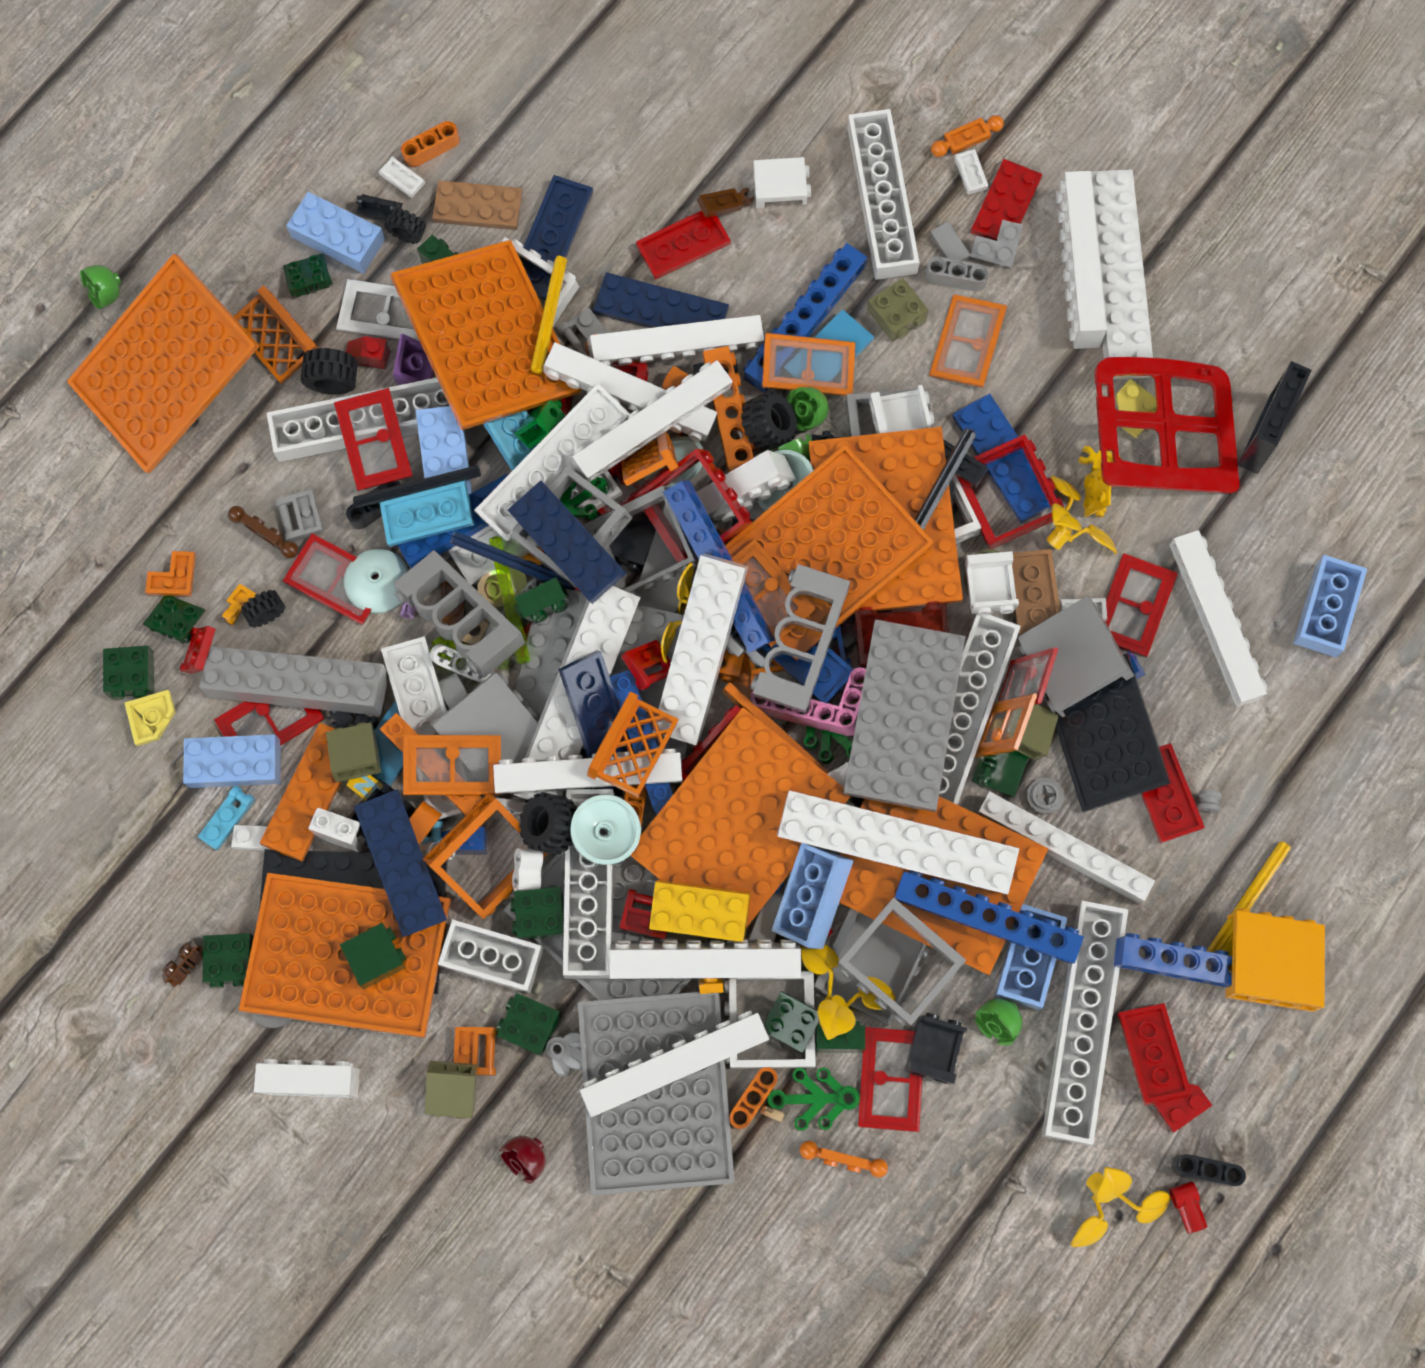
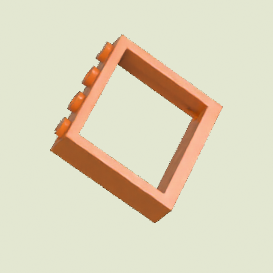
M490 793L423 858L482 919L491 915L495 911L496 906L511 895L514 869L477 904L440 866L496 810L520 834L519 822ZM543 852V861L548 853Z

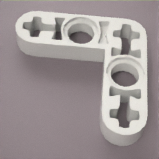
M491 623L489 624L484 634V637H486L491 631L495 629V627ZM436 645L430 652V658L435 664L474 681L482 683L491 675L489 673L483 678L478 673L474 674L467 666L468 659H465L466 666L463 669H457L456 661L462 658L457 650L445 645ZM438 652H443L450 656V661L438 657Z

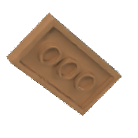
M438 180L432 219L434 223L517 230L523 191L522 188Z
M1051 549L1013 553L1012 569L1016 599L1019 601L1014 614L1016 624L1021 626L1018 636L1061 612Z

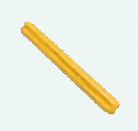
M557 256L554 261L531 365V372L541 374L544 369L567 264L566 257Z
M1283 841L1277 844L1233 912L1239 908L1251 909L1290 851L1291 847ZM1227 919L1207 949V952L1214 953V950L1223 949L1233 932V920Z

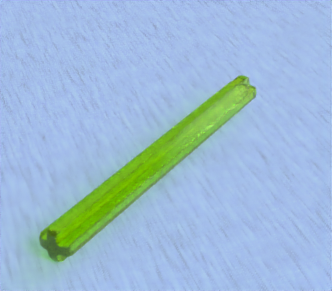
M494 536L489 538V545L504 551L501 537ZM493 561L507 620L522 633L525 642L515 652L517 663L526 664L530 662V656L521 618L514 606L517 604L509 568Z

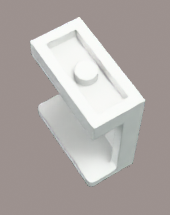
M804 157L754 160L756 209L765 208V202L802 200V205H807V197H811V186L806 184V178H809V165H805Z
M918 385L917 390L880 396L879 392L870 394L869 404L876 434L931 428L932 424H934L933 412L928 410L927 404L930 403L928 391H924L923 385Z
M1012 551L967 555L965 566L971 614L977 613L979 616H986L991 614V612L1000 611L1001 614H1008L1017 609L1019 601L1016 599L1012 569L1014 559Z
M321 808L316 809L308 829L319 839L355 852H362L365 846L364 842L366 840L361 835L358 838L356 837L360 827L359 822Z

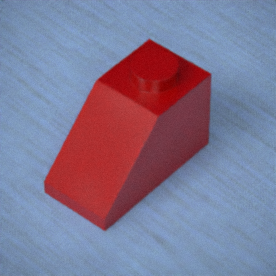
M364 336L348 341L345 352L354 356L360 366L386 370L390 348L385 339Z

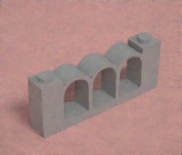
M434 550L393 583L396 590V598L402 604L406 602L411 608L415 606L420 617L434 622L436 630L441 637L453 640L459 654L468 659L467 666L474 674L478 672L485 678L525 644L522 633ZM445 580L454 588L452 592L435 605L424 606L421 604L422 600ZM465 599L475 608L454 625L447 626L441 624L442 619ZM485 619L495 627L493 631L475 645H464L461 643L462 639Z
M798 564L796 570H791L788 579L792 590L787 595L785 601L788 617L782 619L775 628V640L778 647L768 652L764 661L766 673L760 671L759 677L754 676L751 689L754 690L753 695L755 697L806 714L850 587V581ZM799 595H809L833 603L826 624L822 625L796 616L790 608L793 599ZM795 624L822 633L815 656L784 645L780 640L782 630L788 625ZM784 654L812 663L805 685L803 686L773 675L770 671V663L773 658Z

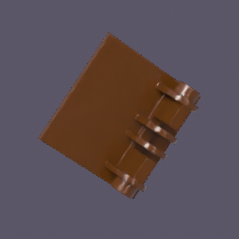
M194 940L190 944L185 942L178 951L179 956L174 962L170 960L162 969L164 972L162 977L165 984L169 982L173 987H176L178 984L181 985L187 975L179 968L188 974L191 973L183 966L184 962L194 969L195 966L187 959L189 958L196 965L203 959V948L200 945L197 947Z

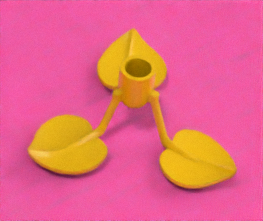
M1051 475L1050 478L1055 488L1066 495L1069 502L1066 508L1057 503L1052 505L1053 523L1056 526L1046 538L1049 544L1060 550L1067 541L1072 542L1083 533H1088L1094 540L1111 549L1116 555L1117 550L1114 542L1105 531L1092 524L1082 529L1079 521L1068 512L1074 499L1077 501L1081 499L1077 489L1069 482ZM1072 529L1078 531L1077 533L1071 535V533L1073 532Z
M689 562L677 587V597L680 600L678 614L682 615L686 610L693 585L694 563ZM683 620L674 621V623L670 621L664 631L661 641V653L665 663H667V654L675 637L676 628L682 625Z
M800 945L802 962L809 971L820 975L827 973V971L829 973L826 1000L819 1004L817 1011L821 1028L828 1040L853 1029L856 1020L853 1012L848 1007L857 998L862 997L863 1004L870 1009H882L875 1002L876 997L872 993L865 994L859 988L860 992L856 993L847 1002L839 995L832 996L834 976L832 968H836L839 961L836 952L827 945H824L823 949L808 948ZM867 977L893 1001L896 1000L895 993L885 982L876 977Z
M1105 1167L1103 1175L1100 1172H1096L1086 1181L1087 1187L1094 1194L1092 1200L1096 1204L1098 1217L1091 1216L1084 1221L1070 1245L1071 1247L1089 1246L1104 1236L1108 1223L1106 1220H1103L1104 1214L1100 1203H1108L1118 1196L1133 1209L1139 1211L1136 1216L1138 1222L1150 1223L1157 1220L1166 1211L1171 1197L1165 1191H1156L1147 1196L1141 1206H1137L1122 1195L1131 1186L1132 1178L1130 1175L1120 1169Z

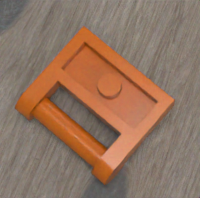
M455 1027L453 1062L478 1064L479 1035H486L485 1068H478L477 1065V1075L496 1076V1068H494L495 1035H498L496 1028Z

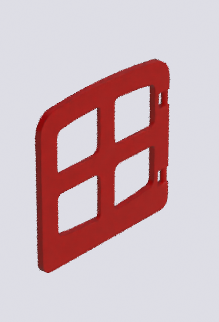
M1107 357L1097 364L1094 379L1097 393L1096 407L1102 461L1101 475L1106 485L1232 494L1239 489L1231 383L1229 376L1223 369L1218 366L1190 361L1149 357ZM1116 376L1153 377L1155 382L1156 412L1116 410L1113 378ZM1171 378L1197 381L1211 385L1215 417L1176 414L1172 403ZM1102 386H1107L1108 396H1102ZM1117 427L1155 430L1159 435L1161 466L1138 464L1122 460L1119 457ZM1176 432L1215 434L1218 444L1219 466L1210 468H1180L1177 464ZM1106 451H1112L1113 462H1107Z

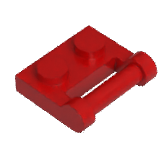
M210 626L193 627L190 633L192 635L184 663L180 665V671L189 674L203 671L216 628Z
M657 639L626 651L621 656L635 677L638 689L645 690L650 687V684L664 678L667 679L671 660L667 656V663L664 662L661 645ZM659 664L662 667V670L648 676L644 672Z
M629 889L619 929L665 940L667 931L649 929L651 912L633 908L634 902L652 906L653 896L636 893L637 890Z

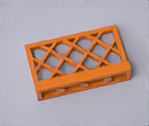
M263 285L257 290L259 294L233 317L237 321L242 318H249L248 328L244 329L251 336L252 333H262L261 343H258L260 351L257 349L254 353L282 384L302 366L303 356L299 360L293 359L294 349H302L306 352L319 347L273 293ZM262 302L265 305L264 314H254L255 306ZM253 318H263L262 329L252 328ZM268 318L278 320L277 329H267ZM266 333H276L275 344H265ZM281 333L290 334V344H280ZM265 348H275L273 359L264 357ZM279 348H289L288 359H278ZM278 363H288L287 371L280 376L277 373Z
M664 432L657 439L649 442L621 461L623 481L626 486L666 465L670 472L678 468L674 445L667 432Z
M630 691L588 768L587 776L594 780L597 777L639 797L679 719L639 700L638 695ZM638 708L647 711L650 718L638 721L636 715ZM665 720L670 722L671 725L669 729L659 731L656 721ZM652 723L655 733L644 735L641 725ZM637 727L640 737L628 740L626 730ZM657 737L660 743L659 748L649 750L646 740ZM642 741L645 751L634 754L630 744ZM627 746L630 756L618 759L615 750L619 747ZM647 756L650 762L649 767L639 769L636 759ZM632 760L635 770L623 773L620 763ZM616 764L620 775L611 777L605 774L604 771L606 767ZM638 776L640 784L637 789L627 784V777Z

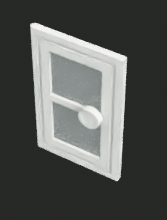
M347 279L336 327L337 331L400 340V334H405L420 341L395 286Z

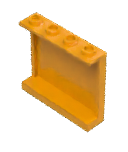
M1245 908L1236 909L1235 912L1227 916V919L1233 920L1232 986L1225 989V998L1310 1012L1324 1008L1325 925L1317 924L1315 920L1311 919L1299 921L1294 920L1292 916L1275 917L1269 912L1251 913L1249 909Z

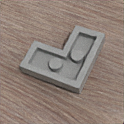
M1002 220L997 241L976 236L970 257L1012 267L1023 225Z
M735 630L730 633L726 649L738 657L747 653L752 663L763 668L767 653L762 648L749 653L738 631Z

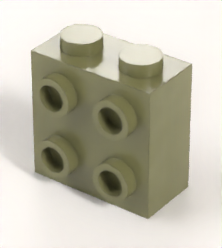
M904 278L868 300L867 306L868 312L892 342L897 338L902 339L907 336L914 327H921L927 321L929 311Z
M1034 705L1017 752L1034 760L1047 756L1059 715L1053 713L1046 706ZM1022 709L1010 711L1000 740L1013 737Z
M358 723L352 727H340L326 732L331 773L336 782L382 773L377 736L372 723Z
M430 1060L426 1076L425 1114L435 1117L472 1118L476 1103L478 1064Z

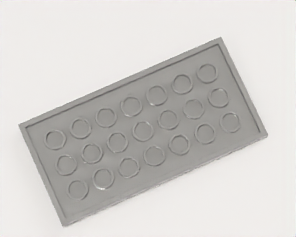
M875 619L843 795L936 812L965 636Z

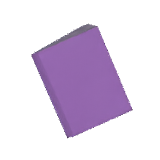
M400 334L393 372L397 386L432 379L434 371L420 341L405 334Z

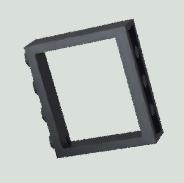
M1293 361L1289 363L1269 395L1237 464L1238 466L1255 474L1259 473L1277 447L1310 376L1311 369Z

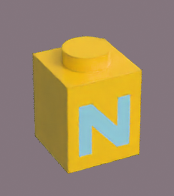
M371 775L349 779L346 785L352 792L363 799L378 781Z

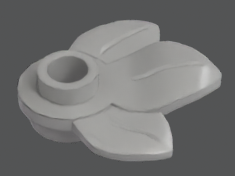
M571 1032L565 1037L555 1036L548 1041L546 1052L552 1058V1065L556 1073L567 1077L571 1068L576 1070L582 1069L580 1033ZM555 1045H560L562 1051L555 1052L553 1047Z

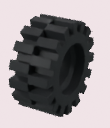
M401 208L391 209L384 225L387 232L392 233V236H397L399 240L402 241L403 239L407 243L410 241L412 244L420 242L426 229L425 221H422V218L416 217V214H411L408 210L403 211Z
M268 590L267 592H261L260 595H254V598H249V602H245L244 606L241 607V612L249 626L255 628L256 626L261 627L262 624L267 625L269 621L273 622L274 618L281 616L280 614L284 612L286 607L277 591Z

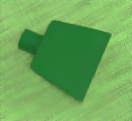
M548 400L543 405L537 407L514 434L529 449L540 443L565 417L561 410V402L559 400L554 402Z

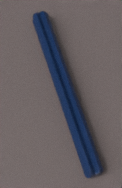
M456 531L451 536L450 543L544 582L556 577L563 582L565 589H576V587H573L548 568Z

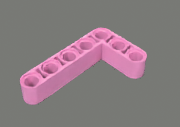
M859 667L851 672L839 706L811 699L808 706L809 711L806 714H800L801 712L788 707L779 709L781 705L767 700L762 704H758L761 698L755 697L753 692L750 699L769 717L851 736L855 732L863 683L857 684L860 679H864L866 669ZM859 699L856 704H850L852 700ZM830 714V717L828 719H821L822 716ZM845 720H852L850 724L843 725V722Z

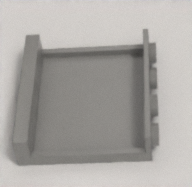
M1089 596L1084 597L1017 637L1021 643L1018 648L1023 656L1053 647L1058 648L1045 694L1047 693L1050 699L1047 701V704L1052 712H1058L1062 717L1066 716L1063 710L1123 676L1126 681L1134 677L1097 606ZM1046 663L1035 666L1038 668L1037 676L1040 680L1037 682L1038 686L1040 685Z
M492 671L486 680L442 717L436 718L430 723L438 735H501V760L511 759L513 763H522V759L526 756L538 723L535 719L538 716L530 707L526 709L521 703L523 698L516 690L511 691L508 688L507 684L509 681L501 672L497 674ZM458 748L460 751L458 759L478 782H489L488 748Z
M851 908L832 947L839 960L873 922V919ZM880 924L848 962L866 977H876L885 982L895 993V1002L900 1005L902 1000H907L912 988L908 987L911 979L916 980L921 970V967L918 966L921 957L926 959L931 947L884 924ZM838 965L836 968H832L834 971L832 996L839 995L847 1002L856 993L860 992L856 986L859 982L852 976L849 979L838 970L841 967ZM828 971L825 974L819 975L814 985V990L826 996L829 981ZM862 997L857 998L849 1005V1007L886 1025H890L892 1021L897 1022L893 1018L895 1013L889 1008L886 1010L870 1009L863 1004Z

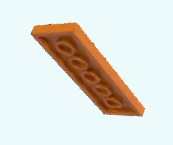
M319 723L260 841L261 846L303 862L316 836L308 829L317 808L329 810L342 781L336 782L331 773L326 732L333 731L335 728Z

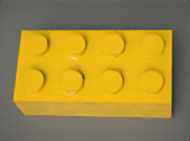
M657 880L654 888L649 929L743 942L745 939L751 892Z

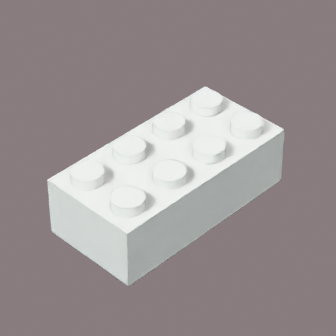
M769 450L725 475L726 484L735 490L738 495L737 501L747 510L753 507V503L770 498L772 492L787 488L790 482L795 480L786 457ZM714 482L696 492L710 519L727 522L735 517Z
M452 919L438 965L444 969L530 994L544 949L538 944Z
M264 1059V1063H256L254 1093L274 1096L358 1098L360 1069L353 1067L352 1063L346 1061H335V1066H332L330 1063H326V1061L313 1060L311 1065H307V1062H302V1060H287V1064H283V1061L276 1059Z

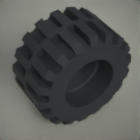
M316 348L308 350L303 354L300 381L305 387L319 393H349L356 387L358 360L351 354L337 349Z
M775 391L766 392L746 401L745 406L742 407L741 424L745 430L744 433L749 438V442L753 443L755 448H760L761 451L776 449L791 442L796 437V425L798 424L795 417L796 413L793 411L791 403L788 402L785 396L782 397L781 393Z
M545 792L537 793L534 795V798H530L528 804L523 807V813L520 814L521 823H519V828L521 829L520 837L523 838V843L528 845L529 849L545 853L561 854V852L567 851L568 846L573 845L570 825L577 806L567 797Z

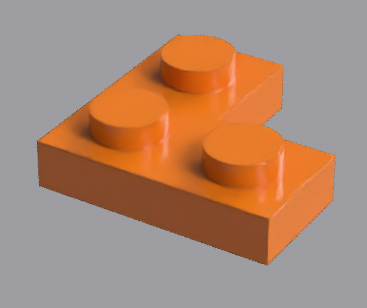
M172 551L170 572L148 571L145 593L158 596L192 597L196 554L187 551Z

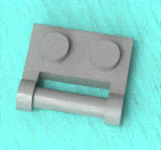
M589 307L568 322L562 323L557 329L561 335H565L577 352L586 356L588 355L584 350V346L571 330L576 328L586 341L590 335L608 333Z
M312 489L275 500V505L280 511L285 531V542H295L298 539L311 536L312 533L319 534L324 532ZM292 504L299 529L295 531L293 530L288 506Z

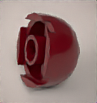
M519 1135L508 1140L499 1149V1152H503L500 1157L505 1165L516 1176L518 1172L525 1176L522 1181L526 1183H533L544 1171L546 1165V1155L543 1151L544 1145L535 1137L532 1139L528 1136Z

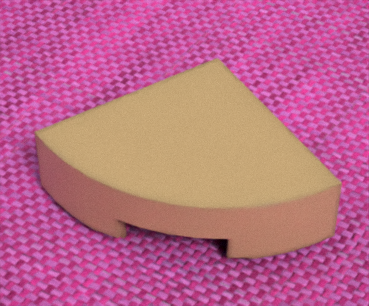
M762 1105L761 1114L782 1122L784 1112L767 1105Z

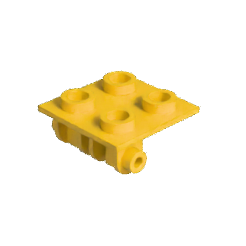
M1101 468L1086 475L1084 480V517L1094 513L1096 517H1104V514L1107 512L1106 507L1111 505V486L1103 482Z

